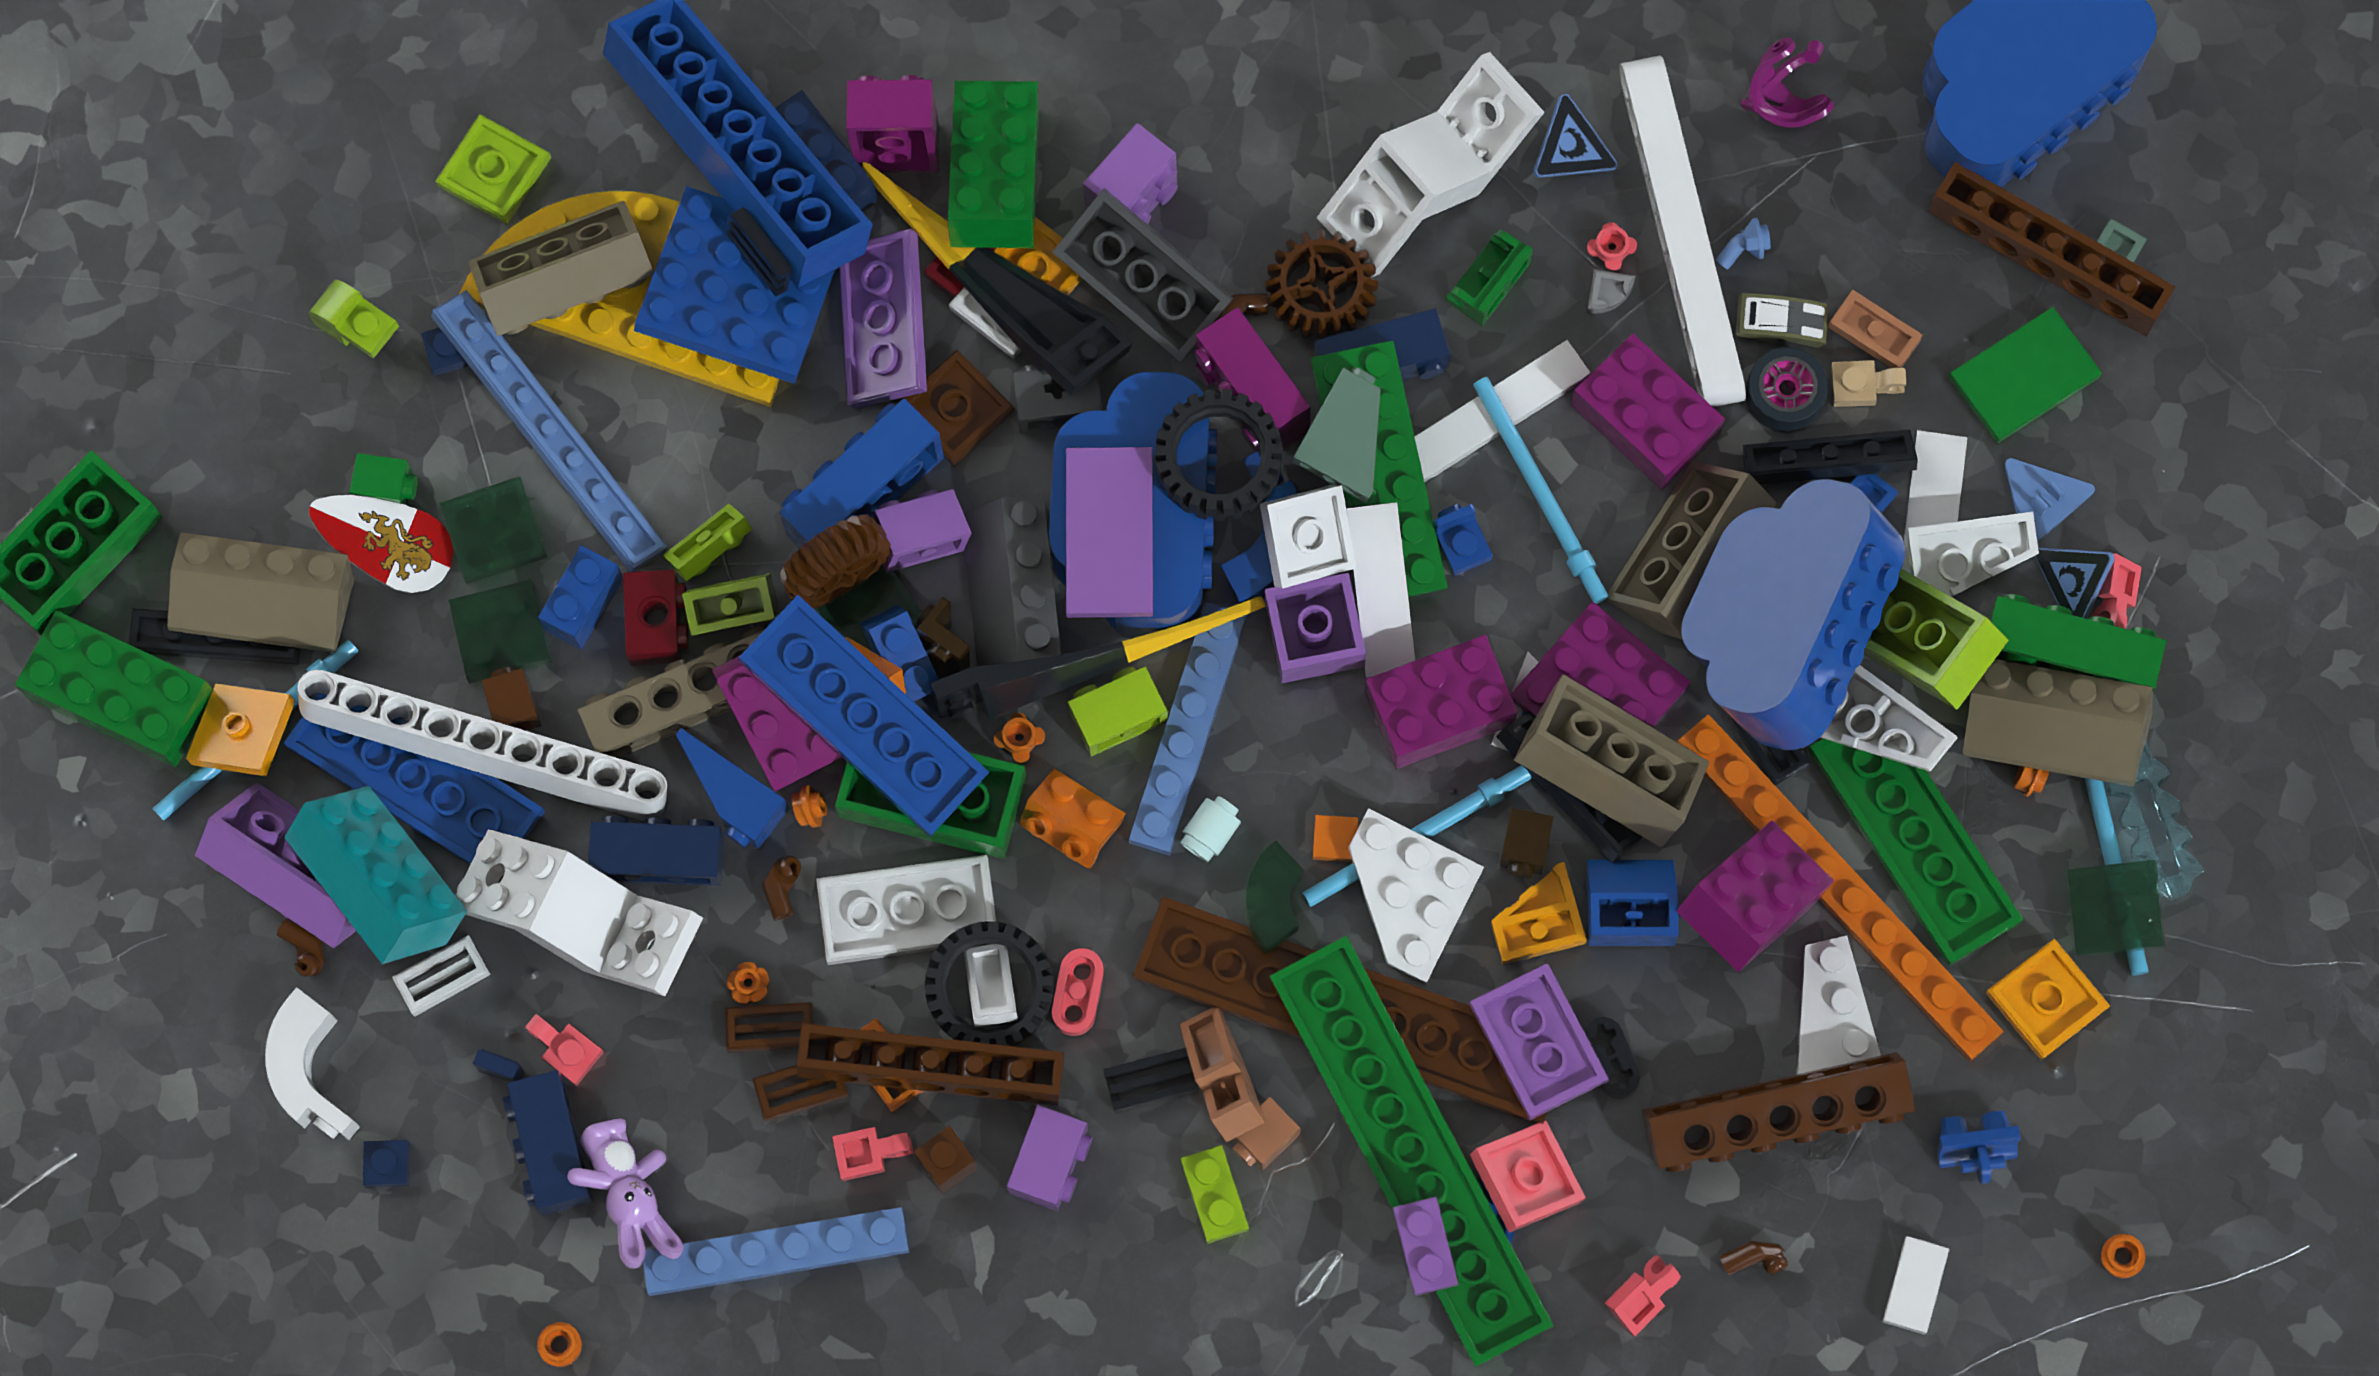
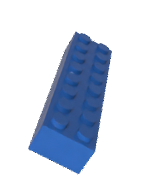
M656 0L608 23L603 49L605 58L735 212L742 207L747 209L793 268L790 279L798 288L865 254L873 225L872 222L684 0Z

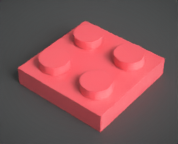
M1546 1120L1543 1124H1535L1478 1147L1469 1154L1509 1233L1575 1206L1586 1198Z

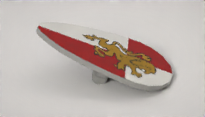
M337 495L320 498L313 501L308 507V516L330 547L339 554H347L351 564L393 590L409 594L427 591L440 583L451 568L454 553L451 536L442 522L427 512L400 503L356 495Z

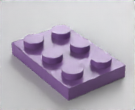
M1548 963L1470 1001L1469 1005L1529 1120L1608 1082V1076Z

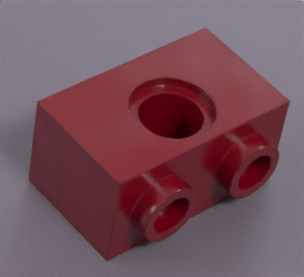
M675 570L623 573L626 656L630 665L669 664L681 660L682 649L689 648L687 623H680V608H685L682 594L687 591L686 584L679 583ZM655 610H663L668 613L666 620L659 625L646 623L648 615Z

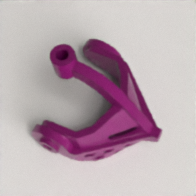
M1787 37L1769 47L1761 57L1746 98L1740 103L1742 108L1746 111L1758 113L1765 120L1784 127H1802L1825 117L1831 112L1834 103L1830 97H1826L1825 94H1819L1807 99H1801L1794 96L1781 82L1785 76L1806 62H1818L1824 50L1823 44L1818 40L1810 41L1804 52L1790 58L1775 71L1773 65L1790 55L1794 51L1796 44L1792 38ZM1765 98L1780 103L1781 106L1771 105Z

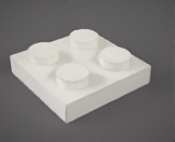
M1332 484L1260 503L1274 587L1283 589L1357 568L1342 485Z

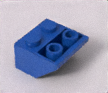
M1673 860L1586 861L1588 946H1675L1679 936L1678 913L1676 912L1678 909V890Z

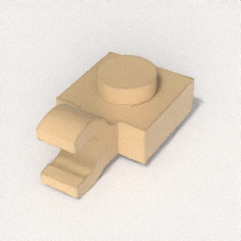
M1874 360L1832 362L1831 365L1833 407L1875 406L1877 401L1876 393L1899 394L1905 392V368H1890L1875 372Z

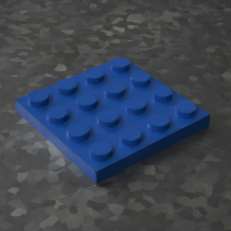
M686 186L637 316L634 331L795 384L835 269L799 288L790 279L788 290L775 297L727 236V231L730 229L729 222L732 221L730 216L734 212L732 208L721 197Z

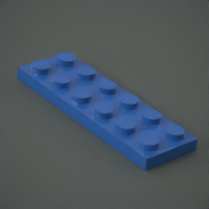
M799 595L787 605L737 659L928 837L942 825L989 773L984 766Z
M319 693L314 700H322L327 695ZM363 705L350 708L351 711L358 713L368 709ZM303 716L283 743L286 748L352 790L370 786L395 818L471 865L476 855L477 847L484 839L488 829L526 840L545 813L541 806L493 776L318 725L306 720ZM401 717L391 721L396 725L408 723V721Z

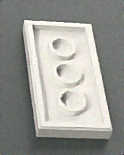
M987 855L816 878L828 965L936 950L946 937L961 927L977 922H996Z

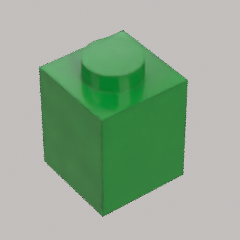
M357 453L349 494L407 505L408 499L414 500L416 496L418 478L417 475L413 474L414 472L407 460Z

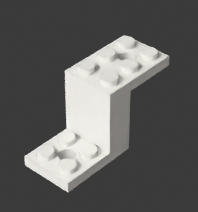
M1490 52L1480 55L1437 112L1379 135L1317 216V219L1332 236L1337 231L1342 234L1341 244L1344 245L1348 240L1354 238L1357 245L1353 253L1366 249L1368 260L1363 264H1374L1376 274L1372 277L1379 275L1423 219L1478 196L1541 118L1544 111ZM1486 102L1495 108V122L1491 121L1485 113ZM1365 209L1370 211L1374 217V228L1369 227L1365 222Z
M489 829L484 839L478 845L476 855L464 879L458 885L455 895L467 910L465 915L515 929L586 973L662 996H666L703 919L691 910L634 894L568 851ZM504 874L503 879L500 881V883H498L499 879ZM655 940L652 948L648 950V947L651 944V942Z

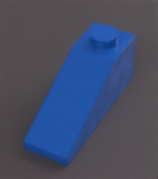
M680 728L676 734L678 741L724 827L727 828L724 834L742 848H745L749 843L759 850L789 810L786 800Z

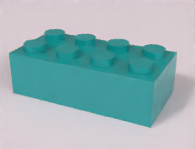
M370 786L304 803L284 837L382 964L447 945L467 913L462 903Z

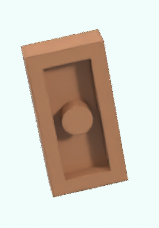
M1854 290L1850 292L1828 325L1829 329L1890 368H1902L1923 337V334Z

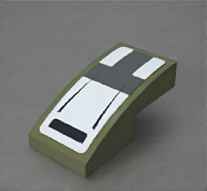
M1742 293L1738 297L1735 335L1771 344L1781 339L1819 348L1826 344L1829 304L1786 296Z

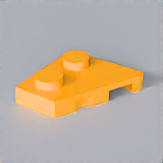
M1565 862L1555 865L1549 874L1535 886L1532 885L1519 896V899L1514 904L1506 907L1491 920V927L1502 965L1586 944V936Z

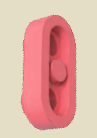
M1085 948L1072 950L1061 962L1052 1005V1018L1056 1028L1069 1036H1079L1086 1033L1095 1021L1104 978V968L1102 960L1092 950ZM1080 966H1085L1090 969L1091 973L1087 979L1080 980L1075 977V970ZM1077 1008L1081 1010L1082 1017L1075 1022L1069 1021L1066 1018V1013L1069 1009Z

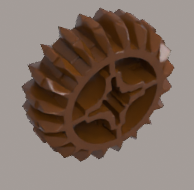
M1322 228L1318 230L1316 240H1311L1310 235L1304 231L1301 234V245L1289 238L1286 242L1288 253L1277 250L1275 252V260L1278 264H1270L1267 268V274L1271 278L1265 281V290L1272 293L1267 298L1268 306L1278 307L1275 311V319L1277 321L1288 319L1287 330L1289 332H1293L1301 326L1302 338L1304 340L1310 337L1311 331L1318 332L1319 340L1326 338V331H1332L1333 336L1341 334L1342 326H1345L1349 331L1356 330V319L1366 321L1369 317V311L1366 307H1374L1376 304V296L1372 293L1378 290V280L1371 278L1376 274L1375 265L1371 263L1363 264L1368 260L1366 249L1353 253L1357 245L1354 238L1348 240L1344 245L1341 244L1342 234L1339 231L1335 232L1332 240L1325 239L1326 233ZM1322 259L1335 261L1342 266L1330 267ZM1307 262L1308 274L1297 280L1296 285L1287 287L1288 280L1294 270ZM1316 273L1319 281H1325V285L1328 283L1327 298L1324 290H1318L1319 285L1315 288ZM1356 284V290L1352 298L1344 306L1337 309L1335 297L1341 292L1346 291L1347 286ZM1311 303L1319 307L1321 312L1310 311L1300 305Z
M868 515L851 516L846 521L840 520L836 525L827 527L820 534L814 535V538L810 541L803 543L798 551L792 553L791 559L785 562L780 572L785 592L791 600L799 595L812 608H820L825 603L831 604L835 599L844 597L846 593L856 589L862 582L867 581L869 576L877 572L880 565L886 562L891 552L889 548L891 544L886 538V532L880 524L875 522L873 517H868Z

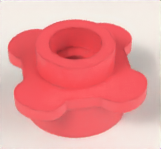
M1612 222L1604 224L1597 238L1591 239L1587 244L1588 254L1600 258L1605 263V268L1609 271L1619 270L1623 259L1628 254H1634L1637 249L1636 240L1629 237L1622 228ZM1614 244L1616 248L1614 250H1610L1608 248V245Z

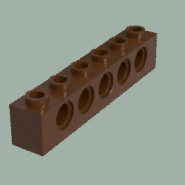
M1954 162L1934 194L1928 210L1929 214L2146 337L2176 288L2171 283L1975 172L1962 167L1957 162Z
M802 1023L797 1059V1077L1058 1106L1064 1052Z
M1897 1052L1651 1107L1643 1109L1642 1113L1653 1162L1659 1169L1665 1168L1667 1172H1678L1690 1168L1693 1161L1708 1158L1709 1162H1722L1732 1159L1734 1152L1751 1149L1753 1153L1766 1152L1775 1149L1777 1142L1793 1139L1795 1143L1810 1142L1818 1139L1819 1133L1834 1129L1836 1133H1850L1861 1129V1123L1878 1120V1123L1881 1124L1898 1122L1904 1119L1905 1113L1915 1111L1906 1060ZM1864 1086H1872L1874 1093L1871 1100L1866 1104H1856L1855 1095L1857 1091ZM1820 1096H1830L1831 1105L1829 1109L1822 1114H1814L1812 1112L1814 1101ZM1780 1105L1788 1106L1789 1114L1783 1122L1779 1124L1770 1123V1114L1775 1107ZM1736 1115L1746 1116V1125L1742 1131L1738 1133L1727 1132V1124L1732 1117ZM1693 1125L1704 1126V1134L1699 1141L1695 1143L1684 1141L1685 1132L1689 1127Z

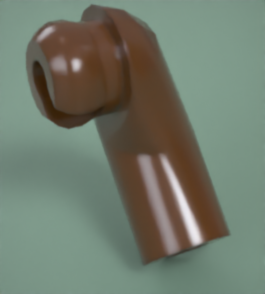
M1267 293L1231 295L1233 300L1220 318L1237 307L1243 315L1268 314Z
M785 856L777 859L763 880L762 887L774 921L789 918L794 914L788 892L802 869L800 861L794 856Z
M286 918L280 925L277 936L296 947L298 963L294 965L297 973L304 977L319 974L325 963L322 941L291 919Z
M1751 1241L1720 1255L1722 1265L1728 1275H1732L1755 1263H1764L1766 1272L1772 1275L1783 1271L1788 1266V1261L1783 1255L1785 1250L1777 1243Z

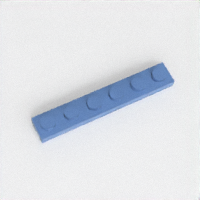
M1206 602L1201 617L1226 608ZM1247 615L1195 635L1132 827L1129 844L1170 856Z
M902 1207L684 1243L683 1252L676 1259L665 1257L656 1248L645 1250L643 1265L647 1294L654 1296L910 1252Z

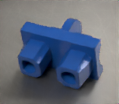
M2003 1110L1987 1112L1982 1115V1130L1968 1132L1963 1117L1943 1118L1937 1152L1939 1168L1960 1166L1961 1173L1977 1172L1978 1180L1981 1184L1990 1183L1991 1170L2005 1168V1160L2017 1159L2018 1141L2021 1139L2019 1127L2010 1125Z

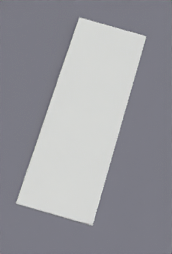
M1917 430L1915 450L1918 464L1917 470H1912L1905 529L1958 522L1968 437ZM1904 535L1905 559L1901 569L1910 573L1906 537Z
M1397 502L1346 509L1357 567L1353 570L1359 622L1366 651V678L1415 661Z

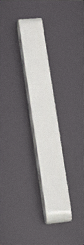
M1660 55L1620 63L1621 85L1697 393L1712 407L1745 401L1744 379L1664 60Z
M324 670L308 671L298 682L300 713L306 720L312 723L640 821H645L646 818L660 817L665 810L667 782L662 773L655 769ZM315 693L327 695L322 700H312L309 698L310 695ZM357 705H363L368 708L360 713L350 710V708ZM399 717L409 720L408 723L403 725H396L391 721ZM441 729L451 734L446 737H436L432 733ZM478 742H487L492 746L482 750L475 748L473 745ZM520 754H527L533 757V759L527 762H520L514 757ZM566 766L574 771L570 774H561L556 769ZM605 778L613 780L615 784L606 787L599 785L597 781ZM651 791L657 796L651 799H644L638 793Z

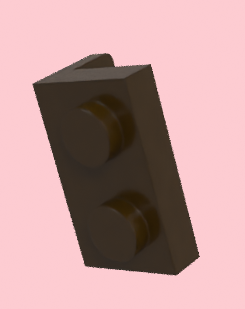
M942 597L936 606L930 603L923 610L916 624L919 626L917 628L918 636L936 674L943 679L970 668L969 644L949 631L952 627L951 602Z

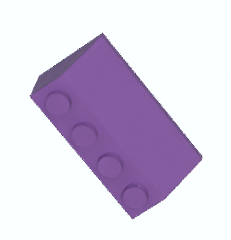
M256 782L209 817L195 856L246 889L250 894L255 895L279 911L286 918L291 919L315 935L319 940L335 948L356 930L284 838L300 810Z

